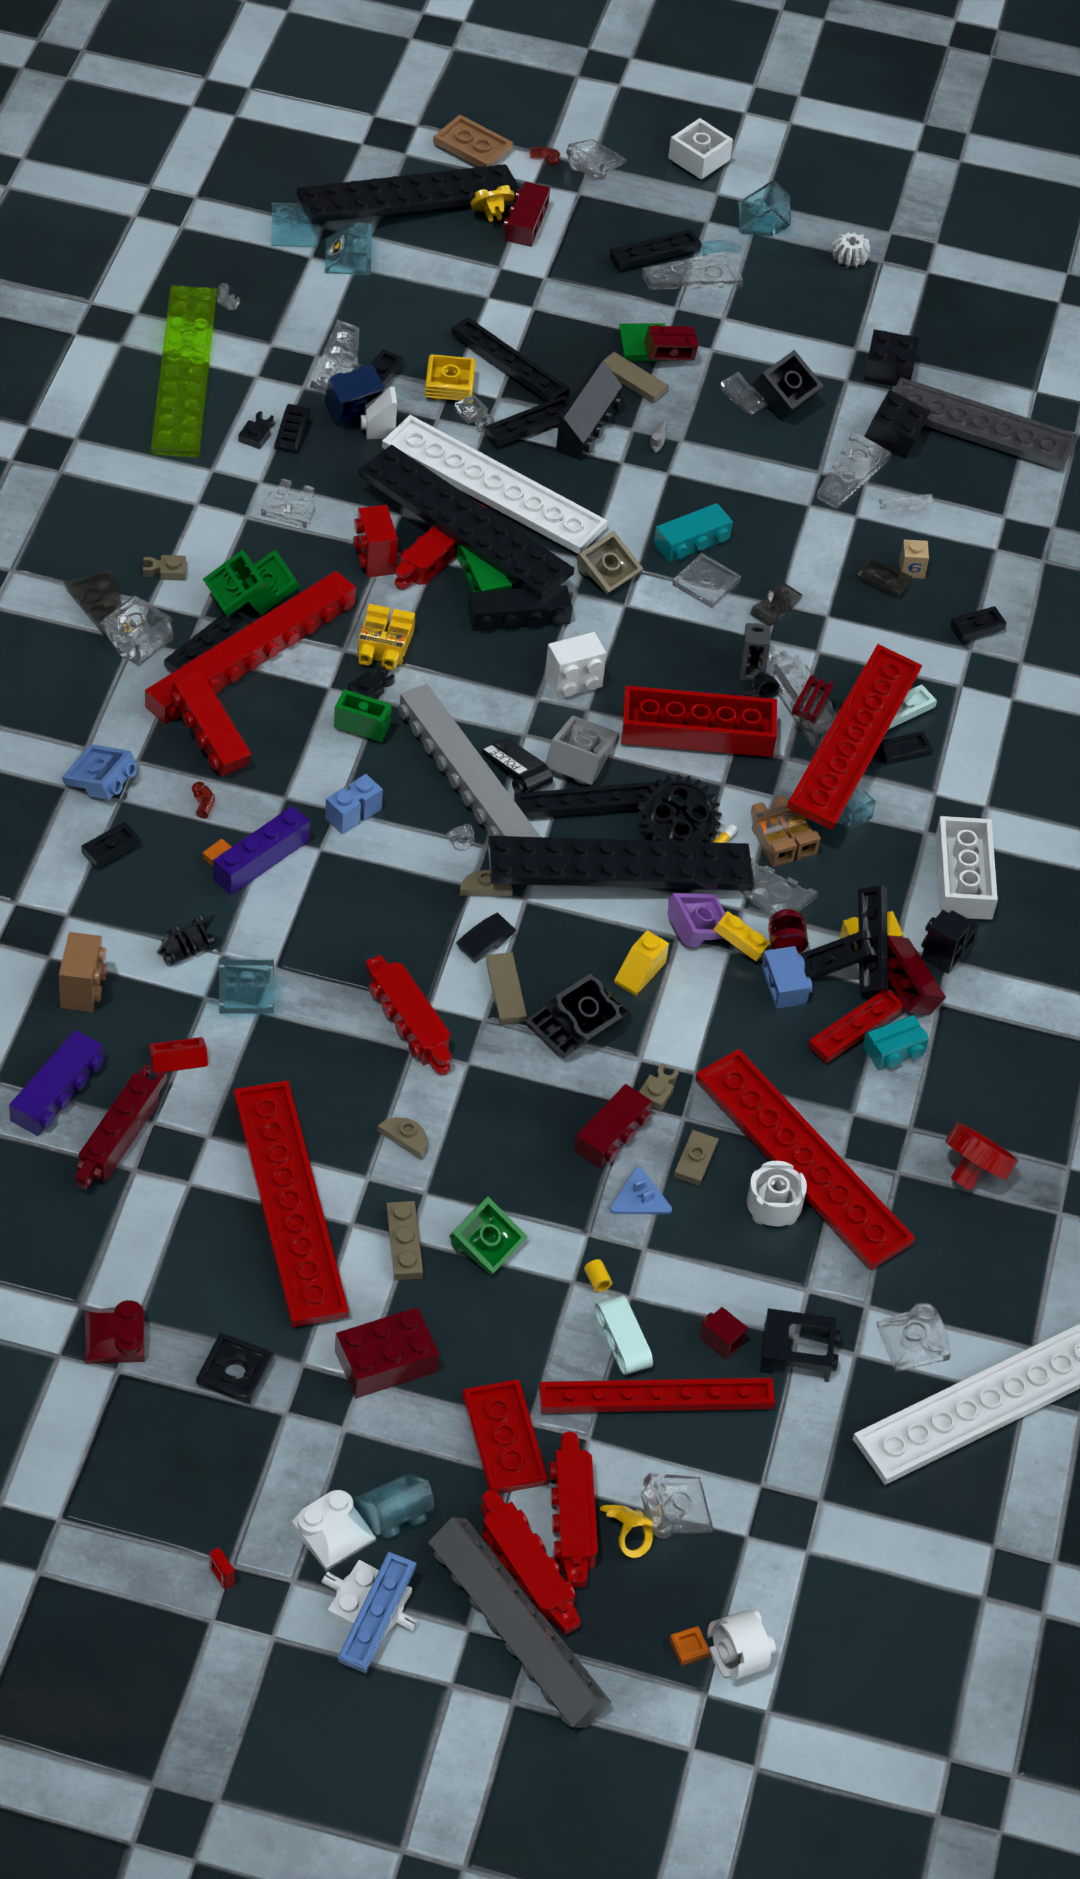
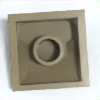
M612 531L576 556L578 570L583 575L591 577L606 594L643 570V567L615 531Z

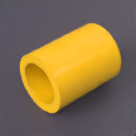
M596 1259L585 1265L584 1271L595 1292L605 1291L612 1285L613 1282L602 1260Z

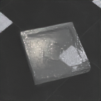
M701 553L673 579L672 585L708 607L713 608L740 582L741 575Z

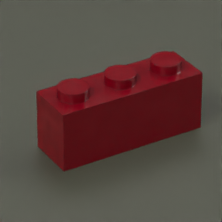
M524 182L522 189L517 190L515 204H511L509 218H505L503 231H506V241L532 247L549 206L551 187Z
M887 935L888 980L910 1013L931 1015L945 1000V994L909 938Z
M625 1083L576 1135L574 1152L600 1169L608 1161L610 1163L613 1162L619 1154L620 1148L624 1144L628 1145L635 1137L636 1131L641 1126L645 1127L652 1117L650 1112L652 1100Z

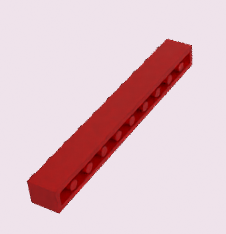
M339 572L331 573L145 689V707L164 724L179 718L182 712L179 707L173 705L170 699L174 681L201 670L212 690L217 694L225 686L236 682L244 674L255 670L263 662L274 658L279 652L289 646H293L298 640L308 634H312L317 628L327 622H331L344 611L350 610L356 602V587Z

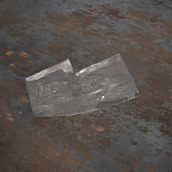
M740 372L723 380L719 385L722 391L737 406L751 415L768 406L754 387H750Z

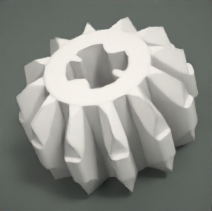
M846 231L844 235L838 234L833 242V260L838 261L839 265L845 264L847 268L849 266L857 268L858 265H864L870 256L869 240L864 239V234L857 235L855 232L850 234Z

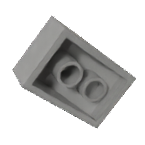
M572 715L552 739L545 764L554 774L567 775L574 778L580 784L592 785L599 776L618 739L619 733Z

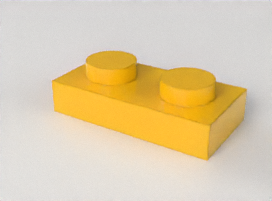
M729 911L725 913L713 929L755 961L758 960L770 944L761 933L750 928L739 917L731 914Z

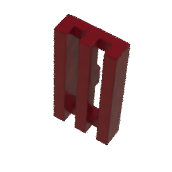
M810 675L792 709V714L815 723L833 690L834 683L829 682L825 684L824 679L820 678L817 681L815 676ZM815 687L803 711H800L811 688ZM820 690H823L824 693L812 715L808 714Z

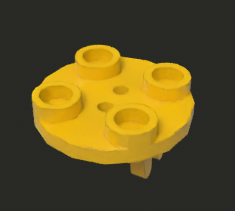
M504 185L489 192L486 189L475 192V198L472 199L470 204L472 210L485 212L489 223H492L493 216H496L498 221L502 220L504 206L513 202L515 196L513 191L510 190V186Z

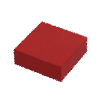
M220 1547L212 1550L209 1554V1568L222 1588L226 1590L235 1585V1570Z

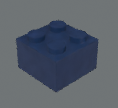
M373 364L368 366L361 365L354 368L353 371L344 374L337 373L329 378L324 402L335 425L365 415V405L384 391V386Z

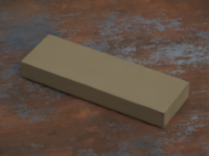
M615 352L603 360L620 383L652 403L668 392L669 385Z
M513 952L486 955V965L499 1024L526 1022L527 1014Z

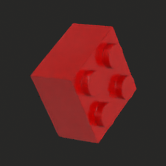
M379 505L358 508V518L354 519V528L357 536H353L355 551L360 553L358 554L360 568H364L367 578L395 574L398 539L388 506Z

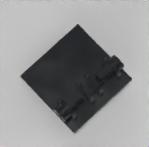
M202 915L190 922L191 925L182 929L181 926H177L166 933V938L161 941L162 944L157 950V954L164 952V962L167 965L170 963L174 965L185 960V958H190V952L192 955H196L210 949L215 940L212 934L207 935L206 930L214 920L215 915L208 918Z

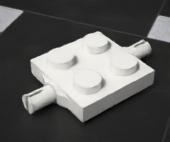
M359 1560L350 1575L344 1580L327 1572L322 1580V1584L337 1591L335 1599L328 1608V1615L352 1627L379 1570ZM407 1586L385 1635L396 1624L409 1629L411 1632L416 1628L418 1620L403 1613L404 1605L412 1594L411 1587Z

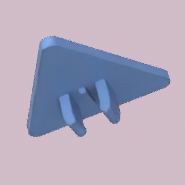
M636 1167L612 1204L610 1211L613 1214H671L672 1207L641 1167Z

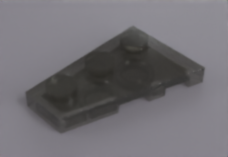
M112 570L64 582L67 592L104 636L119 633L117 619L119 615H125Z

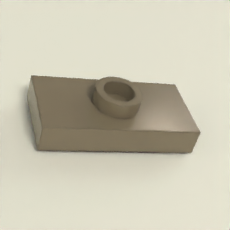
M692 1130L675 1169L674 1178L700 1186L719 1139Z

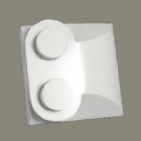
M342 1490L329 1492L303 1508L292 1520L293 1530L325 1571H328L376 1541L375 1535L353 1506L352 1497Z

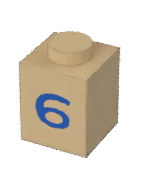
M903 540L899 558L900 577L925 579L929 561L928 541Z

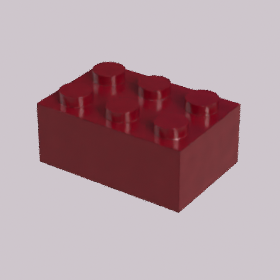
M418 1307L336 1333L335 1353L356 1399L438 1372L439 1352Z

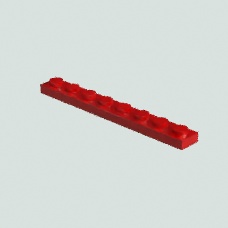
M772 1378L540 1382L539 1384L541 1413L774 1409L775 1406Z

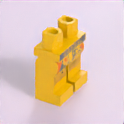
M368 604L364 625L358 638L357 657H359V664L370 665L373 660L380 661L382 667L385 666L387 670L392 671L396 665L401 666L414 633L416 613L393 609L390 622L391 608Z

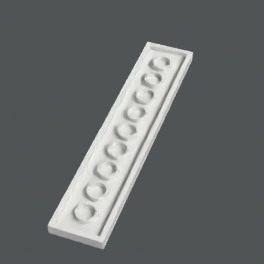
M409 415L382 440L383 449H386L391 444L457 489L577 554L584 551L607 527L606 519L412 415Z
M1080 1324L854 1433L853 1441L884 1485L1080 1389Z

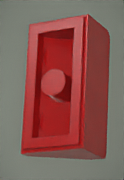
M202 1037L148 1045L154 1073L208 1066L207 1047Z

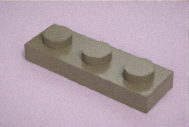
M415 1201L387 1203L386 1212L394 1281L423 1279Z

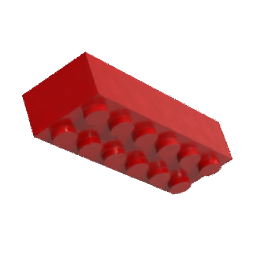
M625 686L621 744L773 757L777 738V699Z

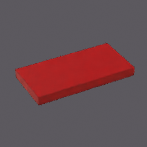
M516 1379L462 1389V1398L488 1491L494 1490L502 1494L548 1485L547 1473L520 1380Z

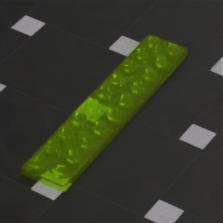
M171 285L151 443V454L200 456L217 288Z

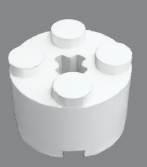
M769 1161L762 1164L761 1168L757 1171L755 1170L751 1176L747 1195V1206L753 1220L758 1224L769 1226L793 1225L802 1211L807 1189L806 1179L801 1172L799 1174L793 1169V1165L787 1162Z
M756 1609L744 1610L717 1619L709 1624L708 1638L713 1636L714 1646L709 1647L710 1653L717 1669L724 1677L731 1676L730 1680L734 1681L769 1667L771 1654L775 1653L776 1646L773 1638L766 1634L762 1625L761 1615Z

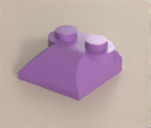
M672 894L668 900L667 914L684 945L699 947L704 940L724 939L713 930L725 915L715 894Z

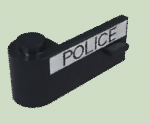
M507 737L496 740L494 744L482 749V754L512 774V787L516 793L537 792L553 783V776L549 767Z

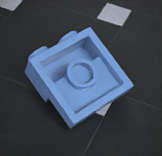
M90 744L62 776V779L67 786L86 789L89 797L110 800L114 794H119L122 791L123 783L129 777L135 776L137 764L131 751Z

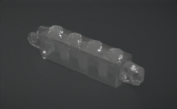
M784 649L772 652L770 655V662L773 667L772 676L780 684L778 696L811 746L818 749L837 716L832 702L827 699L815 723L793 715L792 709L811 674L808 666L803 664L799 656L791 657ZM815 687L811 688L800 711H803ZM820 690L808 714L812 715L823 695L822 690Z

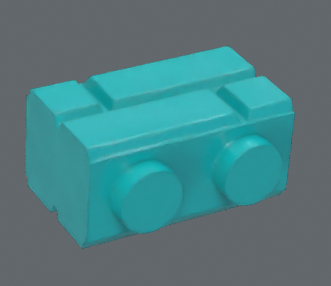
M912 1015L867 1032L863 1048L869 1058L871 1057L877 1069L880 1070L885 1067L894 1068L903 1060L909 1058L918 1059L923 1056L927 1049L929 1037L923 1027H920L916 1017Z

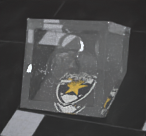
M135 595L100 621L101 628L118 653L137 666L142 665L173 640L172 617Z

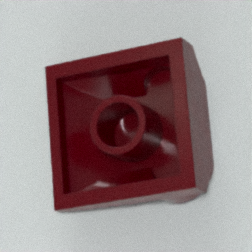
M125 1300L116 1307L85 1311V1364L144 1362V1306L133 1300Z

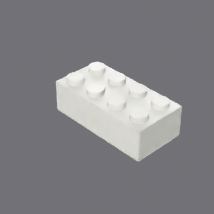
M940 816L935 835L940 912L944 910L950 913L953 910L966 918L992 920L998 901L992 819Z

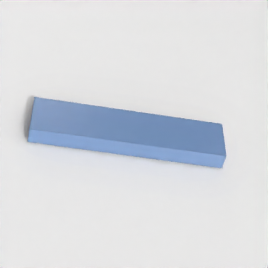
M388 1551L337 1658L339 1663L367 1673L416 1569V1562Z

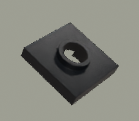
M220 1332L196 1378V1384L251 1404L274 1359V1352ZM235 1364L242 1366L246 1371L244 1376L239 1379L224 1372L227 1367Z

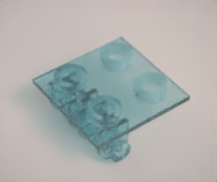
M272 203L271 246L317 247V223L311 224L301 203Z

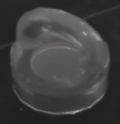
M472 824L461 825L447 832L449 841L452 842L456 850H467L474 844L475 838ZM468 837V841L465 844H459L458 840Z

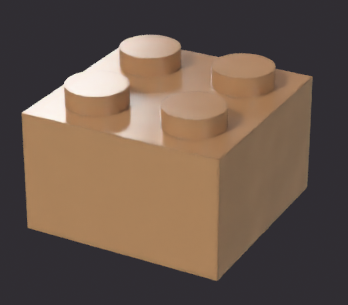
M69 932L59 971L60 1008L93 1012L95 1002H100L102 986H99L100 980L105 981L107 964H104L106 948L102 947V936Z

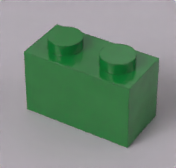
M344 689L335 705L334 727L382 742L391 725L392 704Z

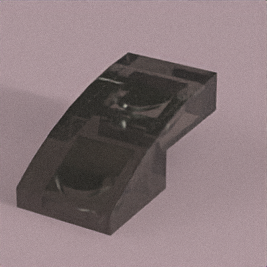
M783 582L769 590L767 598L754 605L750 615L765 625L771 626L785 616L799 602L802 594Z

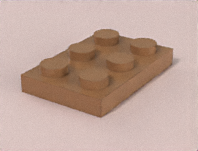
M458 115L433 137L434 144L477 167L494 166L513 149L512 141L462 115Z

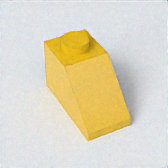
M647 930L631 947L614 979V983L637 996L666 964L669 943Z

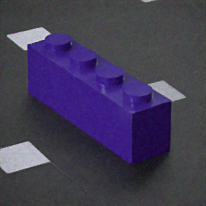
M293 806L289 807L213 860V880L230 895L234 894L309 842L310 821Z
M74 1030L9 1104L10 1121L36 1136H39L45 1128L48 1129L61 1109L67 1108L72 1096L78 1090L81 1091L85 1087L91 1074L99 1071L104 1062L102 1044Z

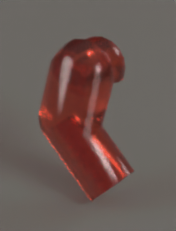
M530 147L529 149L530 158H548V163L552 165L560 162L559 156L561 155L557 149L549 147Z
M196 782L191 788L194 797L199 802L196 815L206 819L215 803V796L203 782Z

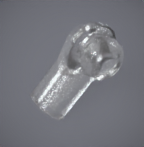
M222 283L218 286L217 302L229 311L236 310L240 304V298L234 299V294L229 296V285Z

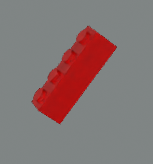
M201 670L174 681L170 699L173 705L179 707L182 712L185 725L194 732L199 748L204 749L208 755V762L211 768L217 770L220 777L247 766L251 752Z

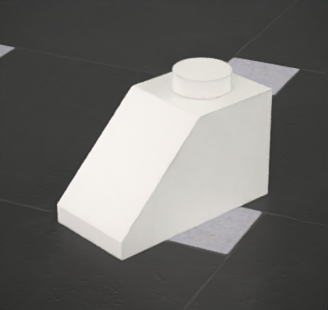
M395 387L387 388L365 405V415H361L360 421L361 430H366L367 439H385L396 428L397 399Z

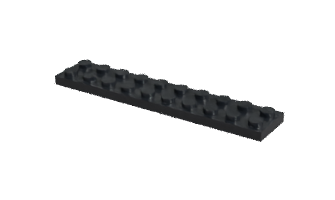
M498 164L494 166L298 187L296 195L311 224L468 206L471 205L470 202L475 198V192L486 189L489 192L496 190L500 186L508 185L510 190L513 191L514 196H516L517 190L521 189L506 164Z
M392 444L359 468L360 477L540 600L574 575L573 566Z
M489 836L488 838L491 884L752 891L754 886L749 843Z

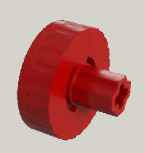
M959 1122L955 1124L945 1140L951 1148L964 1156L951 1178L969 1190L973 1189L984 1170L1007 1180L1019 1161L995 1142Z

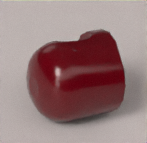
M782 909L770 917L768 934L771 950L795 946L798 954H800L808 947L806 922L801 913L793 909Z

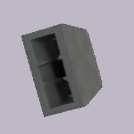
M759 623L745 624L740 661V680L754 681V677L758 673L766 672L770 648V626ZM751 655L757 656L759 661L751 663Z

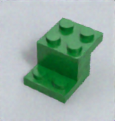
M242 549L203 578V581L227 616L234 613L247 602L262 616L301 587L276 550H273L255 564Z

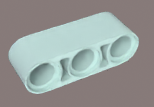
M622 1295L596 1303L595 1313L622 1374L627 1375L651 1368L653 1366V1358L650 1348L626 1297Z

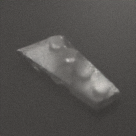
M852 431L818 489L816 498L834 509L838 508L890 460L891 452L859 433Z

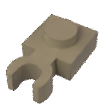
M161 555V560H156L153 557L143 558L144 577L160 575V580L185 581L186 556Z
M664 1063L658 1067L657 1078L649 1075L639 1091L651 1099V1107L662 1111L673 1094V1084L676 1083L679 1070L675 1069L671 1075L664 1074L666 1067Z

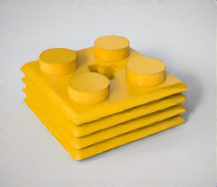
M429 355L425 397L434 400L450 399L457 402L472 401L476 360L474 358Z

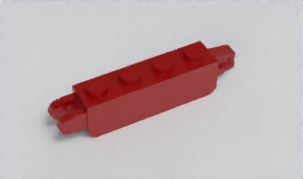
M431 526L427 533L419 536L408 550L405 549L399 557L400 564L395 568V575L397 577L394 585L397 589L402 590L408 588L414 582L418 585H426L456 557L457 542Z
M381 955L366 960V969L371 978L368 986L370 994L381 1003L384 1015L388 1019L391 1018L394 1022L398 1035L401 1038H405L412 1056L418 1057L423 1066L429 1064L437 1074L446 1075L450 1071L449 1062L451 1061V1054L449 1052V1041L451 1033L401 963L394 962L388 964Z
M569 1430L561 1436L560 1449L556 1450L555 1461L549 1462V1479L555 1480V1488H551L550 1491L551 1506H556V1514H552V1533L558 1534V1541L553 1542V1558L559 1560V1569L564 1571L566 1581L568 1580L573 1587H585L587 1571H590L595 1566V1557L598 1553L592 1455L587 1450H580L578 1435Z
M486 1490L484 1495H482L483 1504H481V1511L485 1518L482 1533L485 1542L549 1623L553 1622L564 1635L578 1629L581 1621L573 1606L576 1593L572 1584L568 1580L564 1581L560 1575V1569L556 1560L547 1555L542 1539L537 1533L533 1534L529 1528L524 1512L517 1510L513 1502L506 1504L497 1491Z

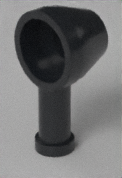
M760 672L754 677V686L740 691H732V695L772 699L778 694L780 684L770 674Z

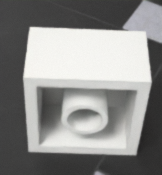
M699 118L671 137L668 158L702 180L730 160L733 139Z
M595 632L548 644L545 680L556 699L570 697L589 690L592 691L603 686L607 653Z

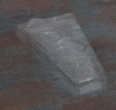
M726 251L642 268V277L650 290L679 289L680 285L689 286L691 289L701 288V285H713L714 288H723L724 284H734V287H743V279Z
M337 320L312 378L310 388L326 393L329 378L337 373L344 374L353 371L358 366L357 355L360 327Z
M751 858L754 881L753 890L739 891L769 917L782 909H793L799 912L817 899L818 894L817 891L811 888L806 890L798 886V881L790 877L785 879L775 874V870L767 865L763 867L754 863L753 858Z

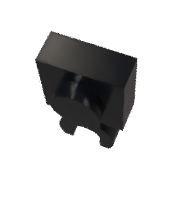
M259 411L256 414V422L248 420L238 435V442L261 449L270 436V428L274 425V416L271 415L269 419L264 420L262 419L263 412Z
M383 666L378 668L373 676L367 672L350 682L348 690L375 699L384 694V687H390L394 684L395 675L391 674L388 677H384L386 675V667Z

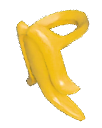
M603 1505L600 1507L601 1511L607 1512L606 1516L616 1518L623 1523L619 1536L621 1552L628 1557L637 1558L644 1555L650 1549L653 1541V1522L642 1511L637 1509L635 1511L621 1505ZM642 1526L644 1533L642 1545L635 1550H629L625 1545L627 1533L632 1527Z

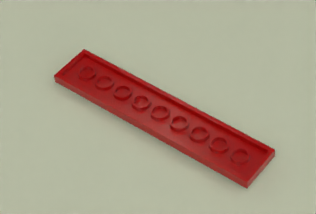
M877 644L790 797L786 808L831 830L834 829L923 665Z
M740 1049L696 1073L695 1080L770 1161L787 1162L793 1165V1169L799 1174L801 1172L804 1175L807 1183L806 1201L870 1270L914 1244L915 1237Z
M289 1081L234 1089V1100L291 1326L293 1328L348 1318L349 1309Z

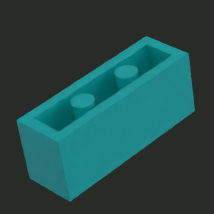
M716 503L656 526L654 545L668 562H672L730 539L733 521Z

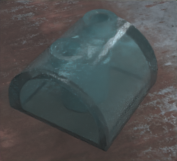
M219 958V1014L274 1013V958Z
M408 1473L355 1497L360 1513L368 1527L376 1535L382 1534L384 1538L400 1533L399 1525L409 1521L411 1526L423 1523L427 1520L425 1513L434 1509V1498L428 1480Z

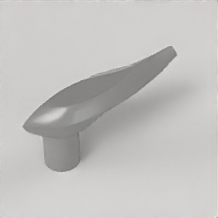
M662 421L651 436L650 444L655 453L662 448L665 442L666 421Z

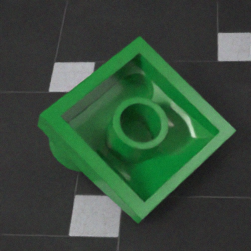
M488 1196L449 1235L451 1245L457 1252L467 1254L490 1275L528 1237Z

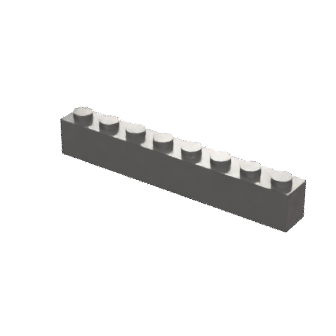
M452 1517L428 1542L435 1550L433 1552L435 1558L449 1568L452 1572L451 1578L453 1581L467 1591L470 1595L469 1601L478 1610H481L488 1618L486 1621L488 1626L503 1637L506 1641L504 1644L506 1649L520 1659L524 1664V1672L531 1679L536 1680L542 1687V1695L549 1702L554 1703L560 1710L559 1716L563 1722L570 1727L587 1728L611 1703L610 1699L470 1522L465 1518Z

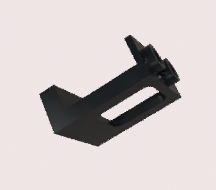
M768 1308L764 1323L760 1372L771 1374L773 1364L825 1371L824 1382H829L831 1371L836 1372L839 1355L834 1354V1347H839L841 1330H836L837 1318ZM797 1324L828 1330L827 1354L815 1355L789 1350L787 1346L789 1326Z

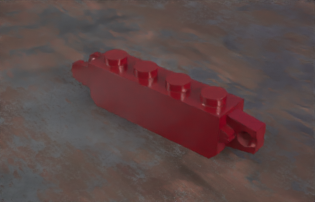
M146 1064L138 1074L134 1073L79 1152V1163L76 1166L79 1171L75 1176L76 1186L86 1190L95 1178L102 1181L108 1180L157 1107L159 1092L166 1083L167 1073L159 1072L152 1081L149 1078L153 1068Z

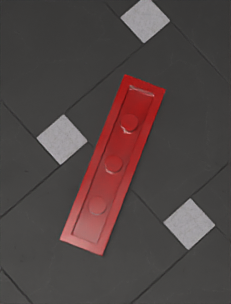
M889 989L888 991L880 992L811 1038L808 1047L827 1064L864 1039L867 1032L880 1028L902 1013L905 1005Z

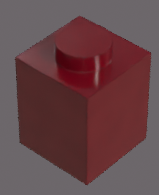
M721 1307L714 1314L710 1312L703 1319L700 1339L725 1360L745 1343L748 1327L725 1308Z

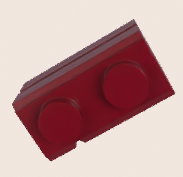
M648 326L644 340L649 360L694 361L699 345L694 327Z

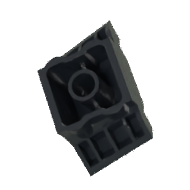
M590 973L557 994L544 1007L525 1021L562 1058H565L606 1032L615 1024L621 1022L631 1012L603 986L600 980L594 978Z

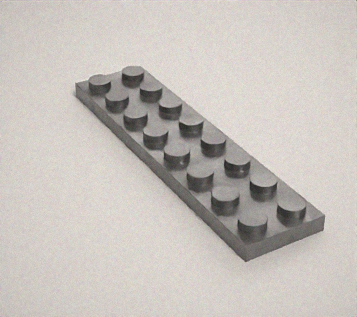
M900 377L894 389V392L931 411L924 424L926 427L1063 471L1078 434Z

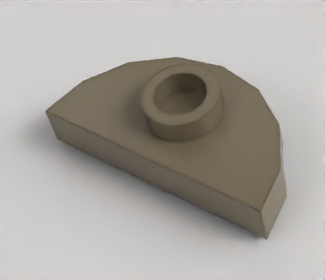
M481 870L466 876L461 883L459 896L512 897L513 890L511 884H491L490 871Z
M395 1117L387 1119L377 1126L379 1133L422 1160L427 1149V1136L424 1129L417 1122L408 1118Z

